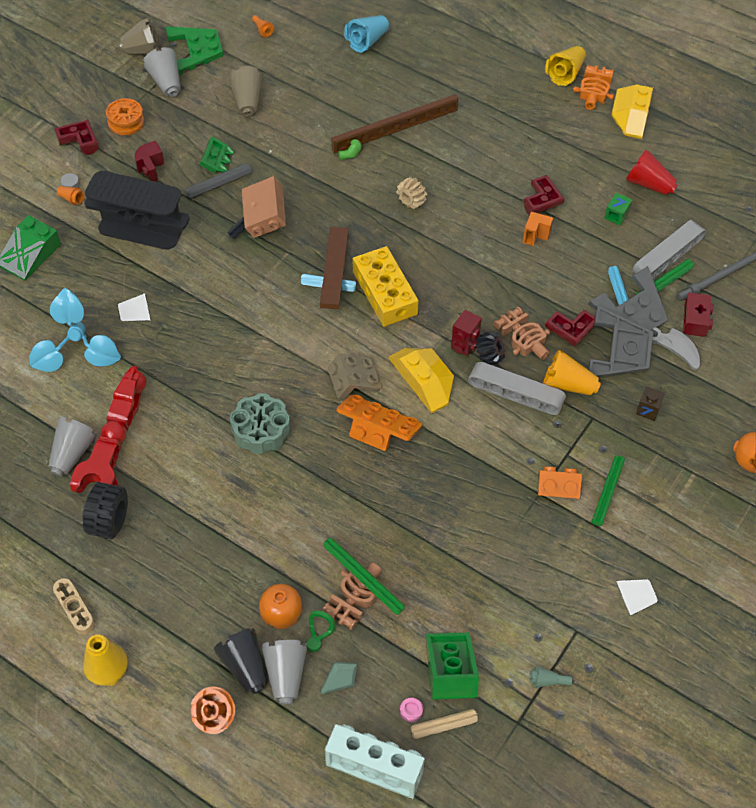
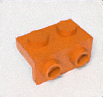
M544 466V471L539 470L538 495L580 499L582 474L577 473V469L565 468L564 472H556V467Z

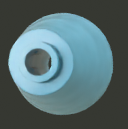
M382 15L352 19L345 25V38L350 41V47L353 50L362 53L367 51L389 29V22Z

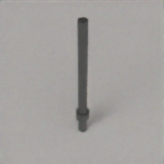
M756 252L699 283L687 286L686 290L676 295L679 301L685 299L688 292L698 294L703 288L756 260Z

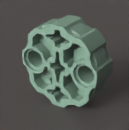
M258 393L253 397H245L237 403L236 409L231 412L230 424L236 444L240 448L248 449L254 454H264L269 450H277L283 445L284 439L290 434V416L286 411V405L280 399H274L268 394Z

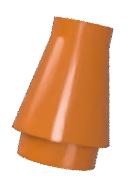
M59 186L57 189V195L72 205H80L84 200L85 195L80 188Z

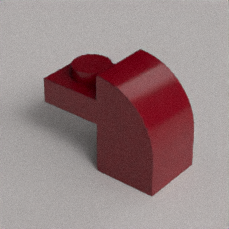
M154 140L140 146L134 156L137 172H143L144 176H148L152 182L158 181L155 167L164 164L162 150L157 141Z

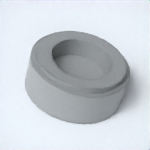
M68 173L61 177L60 182L62 186L79 187L77 175Z

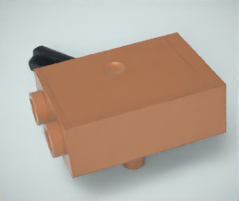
M274 176L242 189L244 217L227 233L232 239H235L246 229L255 238L286 226L283 187Z

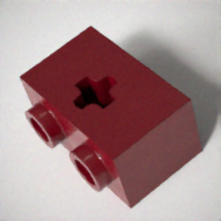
M688 292L684 304L683 334L706 337L708 330L712 329L713 319L710 318V315L713 313L714 304L711 303V295Z

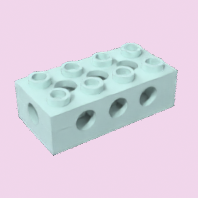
M337 724L325 748L326 766L414 799L424 769L425 758L421 757L420 753L414 750H402L393 742L387 741L384 743L377 740L372 734L364 733L363 735L355 732V729L348 725L339 726Z

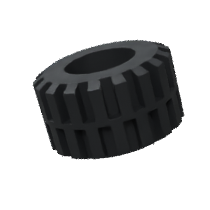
M98 482L93 486L88 494L83 511V529L85 533L107 539H114L123 526L128 507L127 490L124 487Z

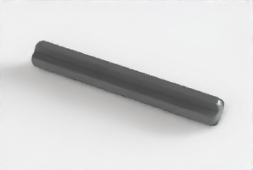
M245 163L185 189L186 194L189 198H192L252 172L249 163Z

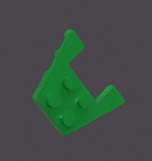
M166 27L169 42L186 39L190 58L177 60L179 75L183 74L182 71L186 69H195V66L198 64H207L223 57L217 29Z

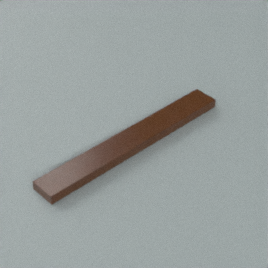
M454 94L331 137V149L336 154L338 151L349 149L351 141L354 139L364 144L458 111L459 97Z

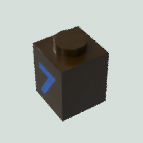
M646 386L636 415L655 421L665 393Z

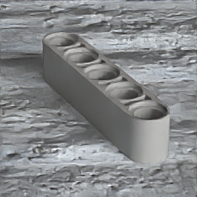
M689 220L641 258L633 267V272L637 273L648 266L652 278H656L699 243L705 236L706 230L693 220Z
M477 362L468 378V382L476 388L551 415L559 414L566 398L565 393L557 388L484 362Z

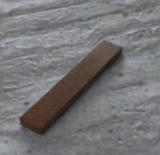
M330 227L320 308L339 309L349 228Z

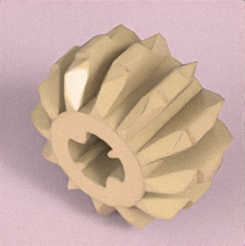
M406 178L397 186L398 199H401L402 204H406L407 208H418L427 200V192L424 191L425 187L416 178Z

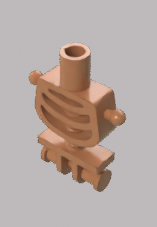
M516 307L513 311H508L507 316L503 314L499 320L493 321L494 327L497 330L501 329L503 337L514 330L511 341L514 355L520 353L526 356L533 351L541 360L549 356L550 352L543 344L546 343V337L550 334V330L546 329L543 331L537 323H526L528 314H523L520 307Z
M371 563L366 569L375 578L382 571L375 563ZM342 570L341 575L345 578L341 582V592L346 601L332 594L330 597L331 604L328 602L322 611L329 614L334 620L339 618L340 625L345 624L350 630H353L358 622L357 620L361 621L362 612L353 606L369 608L374 604L377 597L351 572L348 574L346 570ZM346 586H348L351 593L347 591Z

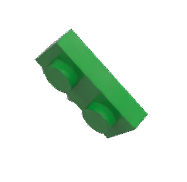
M211 136L199 165L214 174L216 171L226 172L228 170L224 164L231 163L227 155L234 154V151L227 144Z

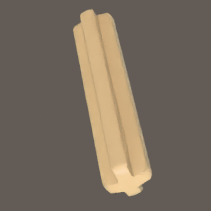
M470 709L411 726V733L413 738L417 739L476 723L478 720L475 709Z

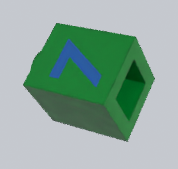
M615 193L607 205L604 219L621 226L630 212L633 199Z

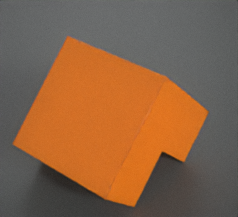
M531 212L524 229L523 243L534 246L536 238L548 241L553 217Z

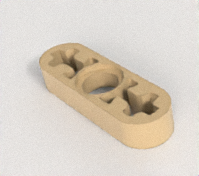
M59 579L53 586L56 598L76 632L81 635L89 634L94 629V621L72 582L68 579ZM65 587L70 596L66 598L60 588ZM72 602L80 604L79 608L75 611L68 610V606ZM80 615H82L87 626L83 627L78 619Z

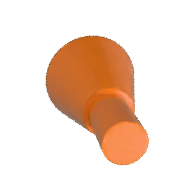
M257 15L252 17L262 37L266 38L272 35L274 32V25L260 19Z

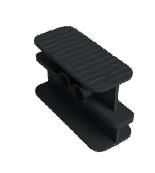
M98 171L93 175L85 190L87 197L85 207L100 212L102 220L98 230L101 235L169 250L176 246L182 231L187 227L190 220L187 213L179 211L178 202L181 198V191L174 186L107 171Z

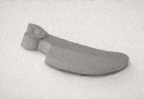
M653 328V334L657 337H653L652 344H659L682 358L691 369H699L700 357L698 350L685 334L674 328L668 334H663L658 328Z

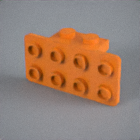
M350 395L336 410L338 413L353 419L349 437L383 451L388 449L392 435L410 441L422 427V423L416 418L407 417L396 410L384 408L377 402L363 399L360 395Z

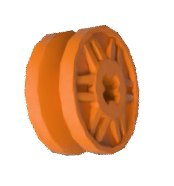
M128 98L118 99L110 103L106 109L108 127L115 134L131 135L141 130L144 125L142 107L135 100Z

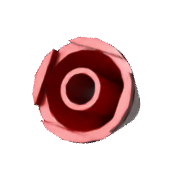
M647 150L642 153L626 178L631 183L664 195L672 194L678 186L676 184L677 179Z

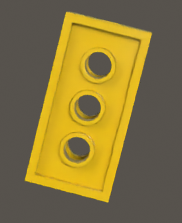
M387 246L353 257V273L383 327L418 315V299Z

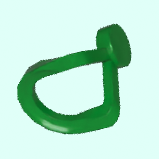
M312 611L309 616L312 638L307 641V649L310 652L319 651L321 640L335 631L334 619L323 611ZM322 617L329 622V628L325 633L316 638L313 618Z

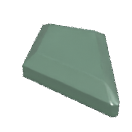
M334 662L320 690L321 694L353 687L355 685L357 663Z

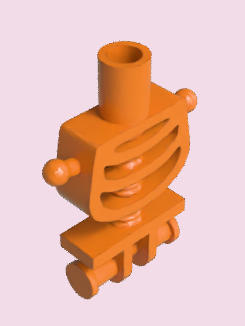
M587 64L584 79L581 81V87L573 88L574 92H580V99L586 100L585 107L587 109H594L596 102L604 103L607 97L609 99L614 98L613 94H609L614 69L608 70L606 67H603L600 70L598 65L593 67Z

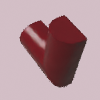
M89 120L54 128L60 146L78 141L83 154L91 155L98 150V143Z
M548 175L531 180V186L537 194L524 198V208L529 216L531 212L541 213L562 205L565 200Z
M583 310L572 321L556 311L545 322V327L576 347L596 326L594 325L595 316Z

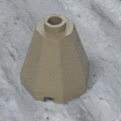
M150 18L140 21L121 36L119 45L122 51H125L126 54H145L155 49L157 51L162 50V48H158L161 45V41L155 26L150 25L152 22Z

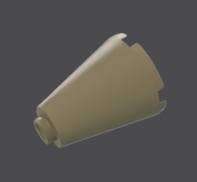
M240 66L239 70L234 71L233 69L229 73V82L239 112L246 117L252 116L257 111L263 80L262 72L260 73L258 68L252 66Z

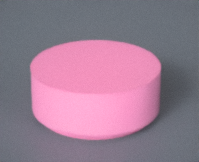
M416 698L405 699L400 706L401 717L407 722L418 721L423 714L422 703Z

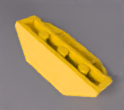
M632 85L617 89L611 116L622 129L625 136L642 139L653 90L652 87Z
M404 348L388 356V359L431 414L448 405L454 375L432 348Z

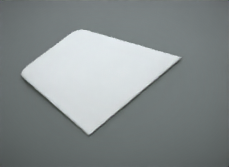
M145 294L118 304L122 321L150 320Z
M649 580L616 581L630 616L657 602V597Z

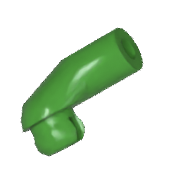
M352 140L348 150L338 151L339 160L355 158L361 150L359 140Z

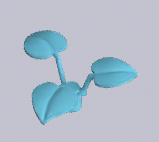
M63 288L53 300L50 306V313L52 318L58 323L64 324L68 322L70 326L67 333L68 336L56 348L50 340L38 342L30 353V366L45 372H53L59 369L63 363V355L58 350L70 339L72 341L83 339L85 346L88 347L84 356L92 365L109 366L119 361L121 355L115 343L109 337L96 335L90 340V344L87 342V336L84 335L86 328L80 322L84 317V308L73 292Z

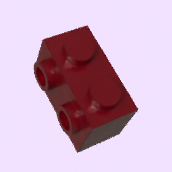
M467 310L463 311L453 324L451 349L467 357L471 351L477 349V338L480 337L481 317Z

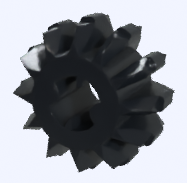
M485 332L477 338L478 344H476V347L478 348L477 353L480 355L479 359L489 365L498 364L505 358V344L498 332Z

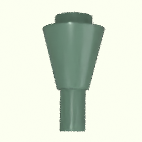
M536 665L534 669L530 670L529 682L533 684L534 688L557 684L571 685L572 676L558 675L553 671Z

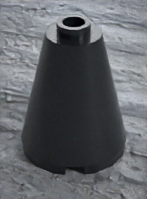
M254 628L237 632L227 637L226 644L223 645L222 642H219L214 646L217 656L247 693L252 692L254 695L265 689L264 685L267 683V678Z

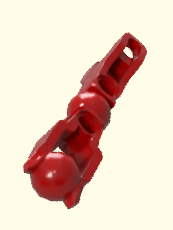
M132 366L124 373L115 389L112 404L106 418L107 423L101 428V436H99L90 458L78 464L74 469L70 481L72 492L82 493L91 482H103L118 486L113 469L121 449L120 444L126 439L129 426L135 413L138 412L141 392L145 389L147 381L145 375L138 370L137 366Z

